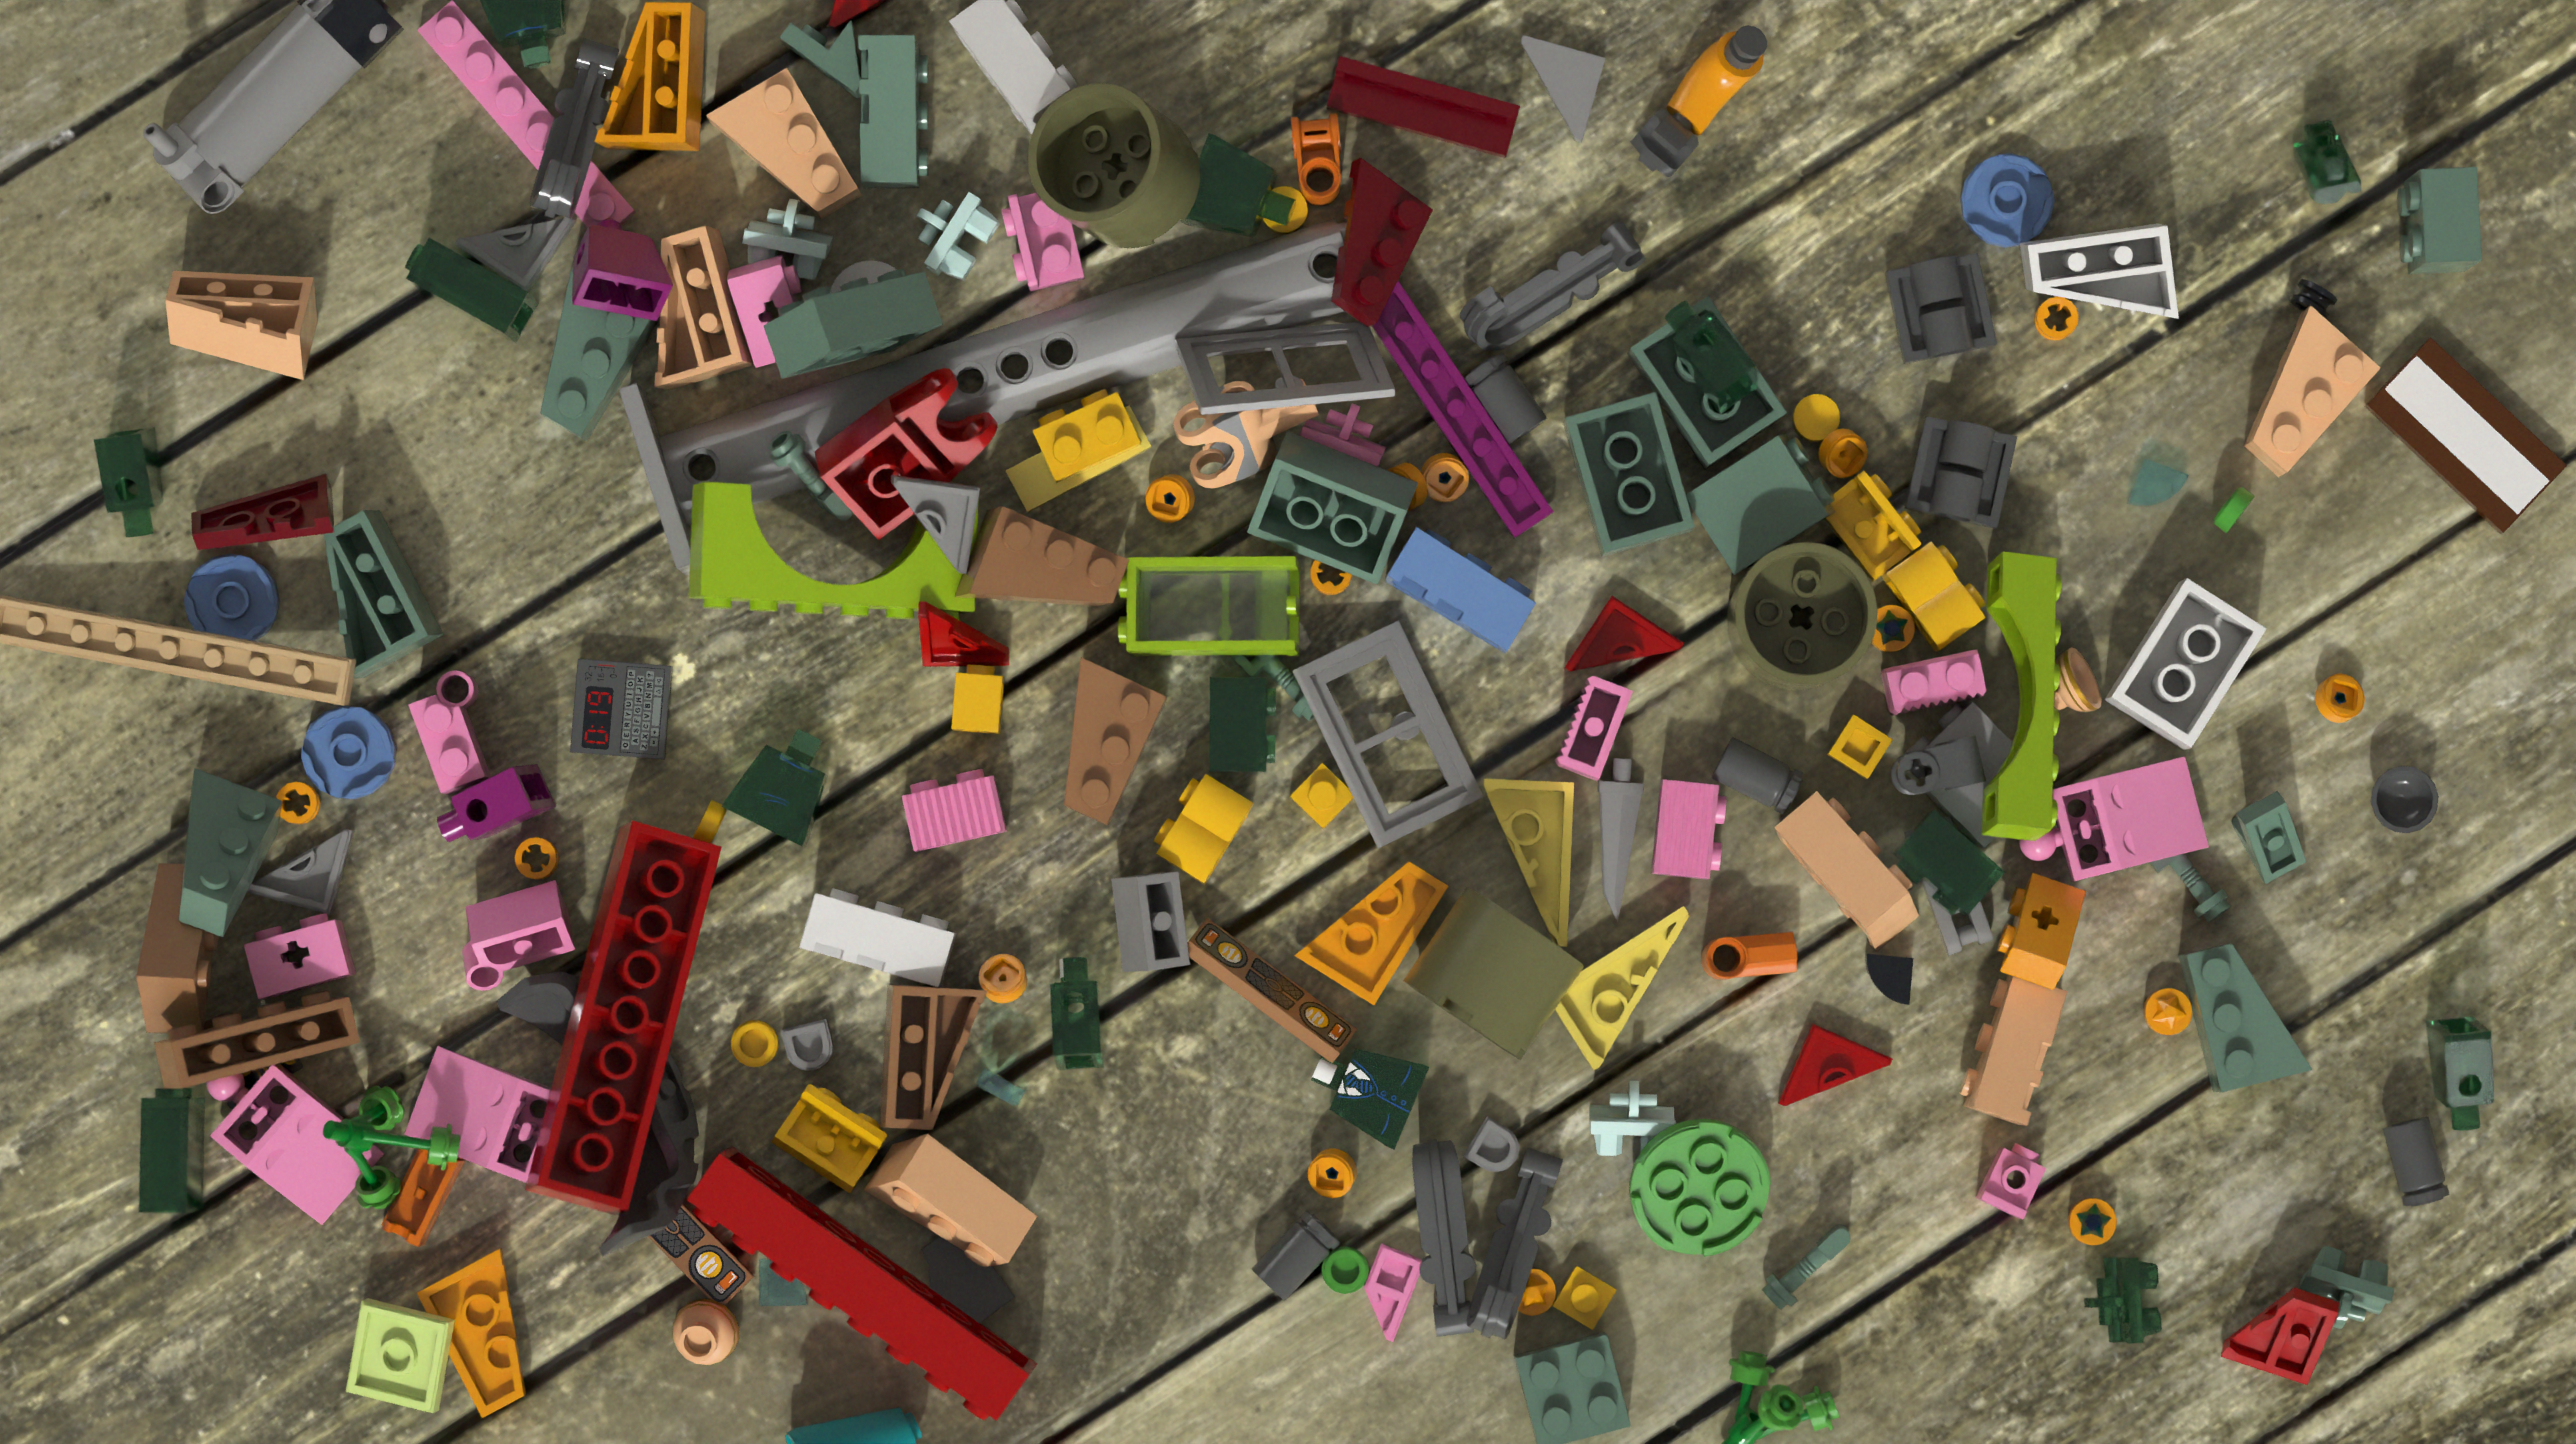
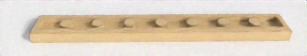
M0 595V643L342 706H348L350 702L356 659Z

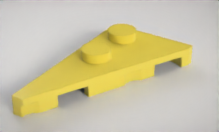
M1483 779L1484 790L1552 942L1559 947H1567L1574 782Z
M1684 906L1583 969L1556 1007L1557 1015L1593 1071L1603 1063L1614 1041L1624 1028L1629 1016L1658 971L1657 969L1683 929L1684 924L1689 918V913Z

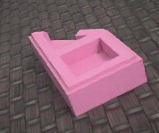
M1381 1243L1364 1289L1386 1340L1393 1342L1419 1278V1266L1422 1259Z

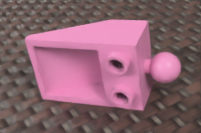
M2185 756L2055 788L2052 792V799H2055L2058 804L2057 828H2053L2037 841L2019 839L2020 849L2023 854L2035 861L2049 858L2055 852L2056 847L2062 846L2071 882L2209 847ZM2080 800L2083 802L2085 812L2081 817H2072L2068 813L2067 807L2070 801ZM2084 845H2091L2097 851V857L2092 863H2086L2080 858L2079 852Z
M437 1046L404 1134L409 1137L430 1139L432 1126L447 1128V1124H451V1134L460 1135L458 1157L527 1183L543 1118H538L533 1114L532 1105L537 1100H543L548 1103L551 1088ZM520 1144H526L531 1148L532 1154L527 1162H521L516 1157L515 1151Z
M280 1063L271 1065L250 1090L245 1087V1079L242 1073L207 1082V1089L213 1098L222 1102L233 1101L236 1104L235 1108L210 1136L249 1170L323 1225L355 1188L356 1180L362 1173L353 1158L345 1152L344 1147L338 1146L336 1141L326 1139L323 1136V1127L328 1120L341 1122L344 1118ZM275 1086H283L287 1089L289 1096L285 1103H276L272 1099L271 1092ZM246 1121L253 1122L257 1127V1135L253 1139L244 1138L240 1132L241 1125ZM373 1144L368 1151L362 1154L370 1167H373L384 1155V1152Z

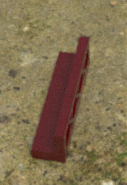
M1339 56L1326 109L1506 158L1520 106Z

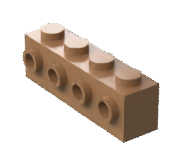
M329 990L301 996L302 1005L286 1009L285 1002L282 1001L257 1007L258 1016L244 1020L241 1019L240 1013L213 1018V1028L197 1031L196 1025L190 1024L167 1030L169 1039L154 1042L164 1089H182L360 1043L350 997L330 998Z

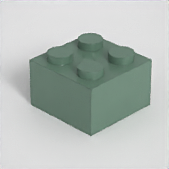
M2477 167L2420 169L2403 182L2404 188H2399L2397 192V210L2399 216H2405L2406 234L2400 236L2399 251L2401 262L2408 263V274L2465 272L2481 262L2482 249Z
M1605 1332L1513 1355L1536 1444H1565L1631 1427L1608 1335Z

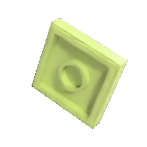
M369 1298L362 1300L346 1392L429 1413L439 1411L455 1320Z

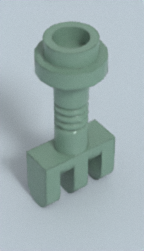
M789 430L778 434L768 446L771 452V460L777 467L789 465L803 483L806 484L809 489L807 492L820 508L839 520H848L853 512L820 477V473L802 453L806 446L802 437L799 434H792Z
M1249 636L1246 640H1254V639ZM1230 655L1253 680L1263 670L1272 679H1275V682L1282 686V689H1285V692L1296 702L1292 712L1298 718L1304 716L1308 721L1315 718L1293 672L1286 668V665L1277 657L1278 655H1255L1250 662L1245 655Z
M2185 853L2149 862L2157 873L2170 865L2176 874L2181 876L2180 879L2183 880V883L2186 884V887L2189 888V891L2200 904L2193 910L2198 918L2204 917L2210 923L2231 907L2226 901L2229 896L2224 889L2214 893L2207 882L2199 875V872L2196 871V868L2193 867L2192 862Z
M1842 1224L1835 1225L1816 1242L1817 1245L1806 1254V1257H1803L1799 1264L1797 1263L1784 1276L1779 1279L1772 1273L1766 1278L1768 1284L1762 1290L1780 1310L1787 1304L1792 1307L1798 1301L1793 1292L1806 1281V1278H1809L1825 1262L1831 1261L1849 1244L1851 1238L1848 1228Z

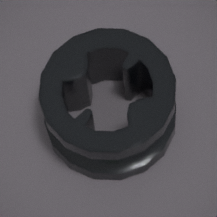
M2301 279L2298 283L2300 292L2292 294L2289 301L2301 311L2311 305L2327 319L2329 314L2326 309L2329 305H2335L2337 298L2325 288L2306 279Z

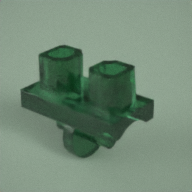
M2325 120L2306 124L2304 126V141L2293 143V155L2307 182L2310 197L2320 204H2330L2338 202L2346 192H2361V180L2339 134L2336 135L2332 121Z
M2138 1257L2104 1258L2105 1278H2096L2097 1296L2085 1297L2084 1307L2098 1308L2099 1325H2108L2109 1342L2144 1343L2143 1337L2159 1333L2162 1330L2161 1313L2158 1307H2141L2140 1290L2156 1289L2159 1283L2158 1266L2154 1263L2141 1262L2138 1260Z

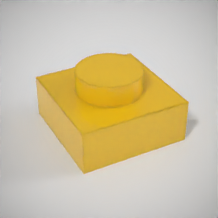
M1853 714L1827 755L1867 780L1893 739Z
M1321 763L1290 795V798L1324 829L1353 799L1349 788Z
M1575 1265L1552 1306L1593 1330L1617 1290Z

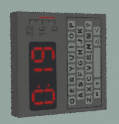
M578 659L570 752L665 760L673 667Z

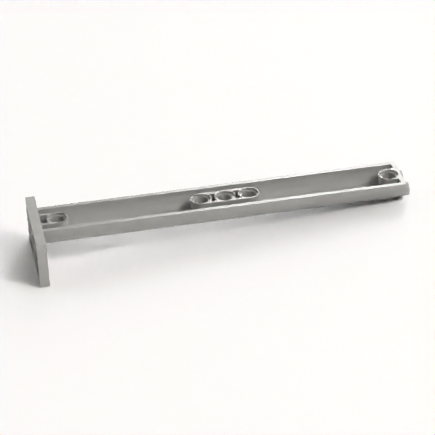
M1335 218L661 437L646 392L637 383L620 388L619 392L676 568L684 575L690 573L691 530L689 525H691L693 485L702 482L750 484L752 504L807 487L806 484L803 483L789 465L777 467L771 460V452L768 446L778 434L787 430L791 431L792 434H799L806 443L802 453L819 472L814 451L886 397L937 369H950L956 375L957 382L959 377L969 370L978 371L984 378L982 388L974 394L963 393L957 386L946 405L938 413L939 418L954 422L963 420L968 416L989 412L999 425L1091 395L1103 389L1107 390L1181 366L1182 363L1175 347V339L1296 328L1344 313L1343 309L1331 302L1335 276L1331 278L1318 276L1313 269V264L1317 258L1324 255L1332 256L1337 260L1339 247L1344 246L1347 222L1337 224ZM1062 341L1068 343L1073 349V355L1069 362L1064 365L1052 364L1047 359L1048 348L1055 342ZM1012 356L1023 357L1028 362L1027 373L1020 379H1009L1002 372L1004 362ZM700 457H710L715 461V473L706 481L695 480L692 476V465Z

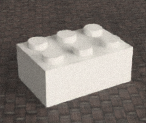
M2186 578L2178 582L2104 700L2180 749L2192 748L2267 628Z

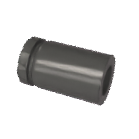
M1504 353L1488 358L1476 366L1464 379L1469 387L1473 385L1474 394L1506 442L1511 444L1542 424L1547 417L1514 368L1506 364L1508 359Z
M1732 737L1711 778L1767 807L1774 806L1775 811L1783 814L1790 807L1801 786L1803 772L1797 769L1792 771L1789 765Z
M2429 1117L2416 1118L2382 1128L2399 1190L2404 1193L2401 1196L2403 1206H2419L2448 1196L2449 1190L2448 1186L2443 1184L2445 1175Z
M1307 1211L1300 1216L1302 1221L1295 1222L1252 1268L1253 1272L1284 1301L1329 1255V1249L1332 1248L1334 1250L1340 1244L1336 1239V1235L1314 1214L1311 1215Z

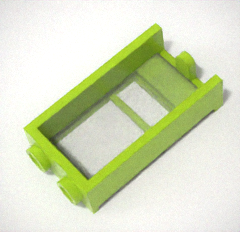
M1296 556L1127 557L1129 559L1127 570H1125L1119 586L1120 598H1127V616L1119 617L1118 637L1119 644H1126V651L1132 657L1196 655L1299 656L1300 562Z

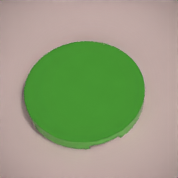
M1694 1119L1666 1128L1646 1144L1638 1155L1631 1171L1629 1197L1632 1210L1640 1227L1654 1243L1667 1251L1673 1250L1684 1254H1703L1705 1257L1730 1250L1753 1233L1763 1219L1762 1214L1767 1204L1771 1179L1762 1153L1746 1133L1722 1121Z

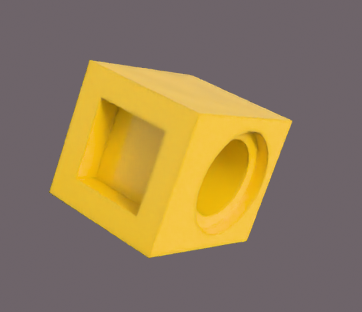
M967 665L966 673L956 672L951 725L953 731L1000 734L1005 678L994 675L995 667Z

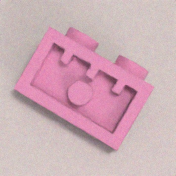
M1037 193L1017 197V194L1009 195L1010 208L1001 209L1007 236L1017 235L1021 253L1012 255L1018 282L1027 280L1031 292L1085 279L1072 223L1050 209Z

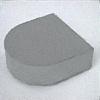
M828 1019L781 1030L787 1057L797 1068L806 1071L817 1070L825 1066L831 1059L834 1045Z
M1486 1116L1463 1157L1485 1170L1492 1172L1503 1171L1512 1166L1517 1159L1519 1153L1518 1140L1510 1129Z

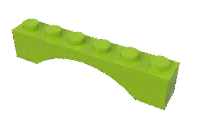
M2003 551L1987 565L1986 609L2001 629L2012 652L2019 680L2020 710L2018 727L2010 752L1998 773L1983 789L1982 835L2037 841L2052 830L2057 820L2058 804L2055 799H2052L2053 782L2057 777L2059 768L2058 756L2053 754V737L2057 734L2060 720L2058 709H2054V692L2057 690L2060 681V667L2055 663V646H2057L2061 635V622L2059 619H2056V602L2060 597L2062 589L2061 576L2056 574L2057 558Z

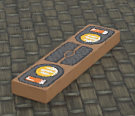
M1208 917L1187 942L1189 957L1329 1062L1333 1063L1357 1031L1354 1026Z
M682 1204L677 1212L678 1215L667 1227L648 1237L710 1300L726 1305L755 1276Z

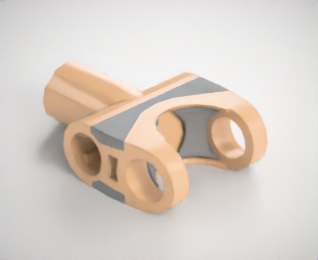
M1234 381L1219 387L1221 394L1255 391L1251 384L1244 381ZM1194 400L1179 410L1173 425L1176 435L1182 443L1192 446L1205 444L1202 450L1191 459L1190 470L1198 485L1205 488H1218L1242 480L1270 466L1277 455L1273 436L1319 414L1315 404L1201 415ZM1195 418L1206 419L1203 426L1195 431L1184 430V426L1190 420ZM1218 462L1223 464L1216 473H1200L1202 467L1208 463Z

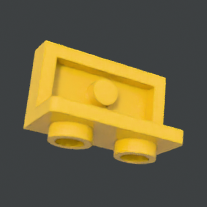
M1106 389L1100 390L1081 400L1083 407L1066 415L1064 409H1059L1038 419L1041 427L1032 431L1056 483L1141 445L1118 392L1108 395Z
M1863 470L1833 494L1835 501L1830 504L1835 512L1824 520L1872 581H1875L1921 545V542L1916 537L1921 533L1920 528L1906 511L1898 514L1887 500L1892 496V493L1877 474L1869 477Z
M808 1084L771 1143L843 1190L851 1193L879 1152L887 1134L881 1130L880 1125L872 1117L863 1113L856 1114L842 1105L839 1097L832 1091L825 1088H816Z

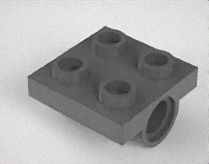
M1978 253L1959 257L1946 256L1912 264L1909 267L1885 272L1903 364L1992 347L1997 344Z
M1926 416L1922 425L1904 509L1988 528H1998L2017 436L1995 432L1992 428L1975 423L1957 420L1946 421Z

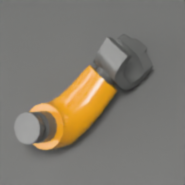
M1750 25L1743 26L1738 31L1726 33L1719 40L1711 44L1694 62L1666 106L1667 111L1658 109L1632 139V145L1640 154L1638 160L1652 172L1657 169L1663 175L1671 177L1699 145L1698 137L1695 135L1700 136L1724 105L1748 81L1757 75L1763 65V53L1767 48V39L1760 29Z

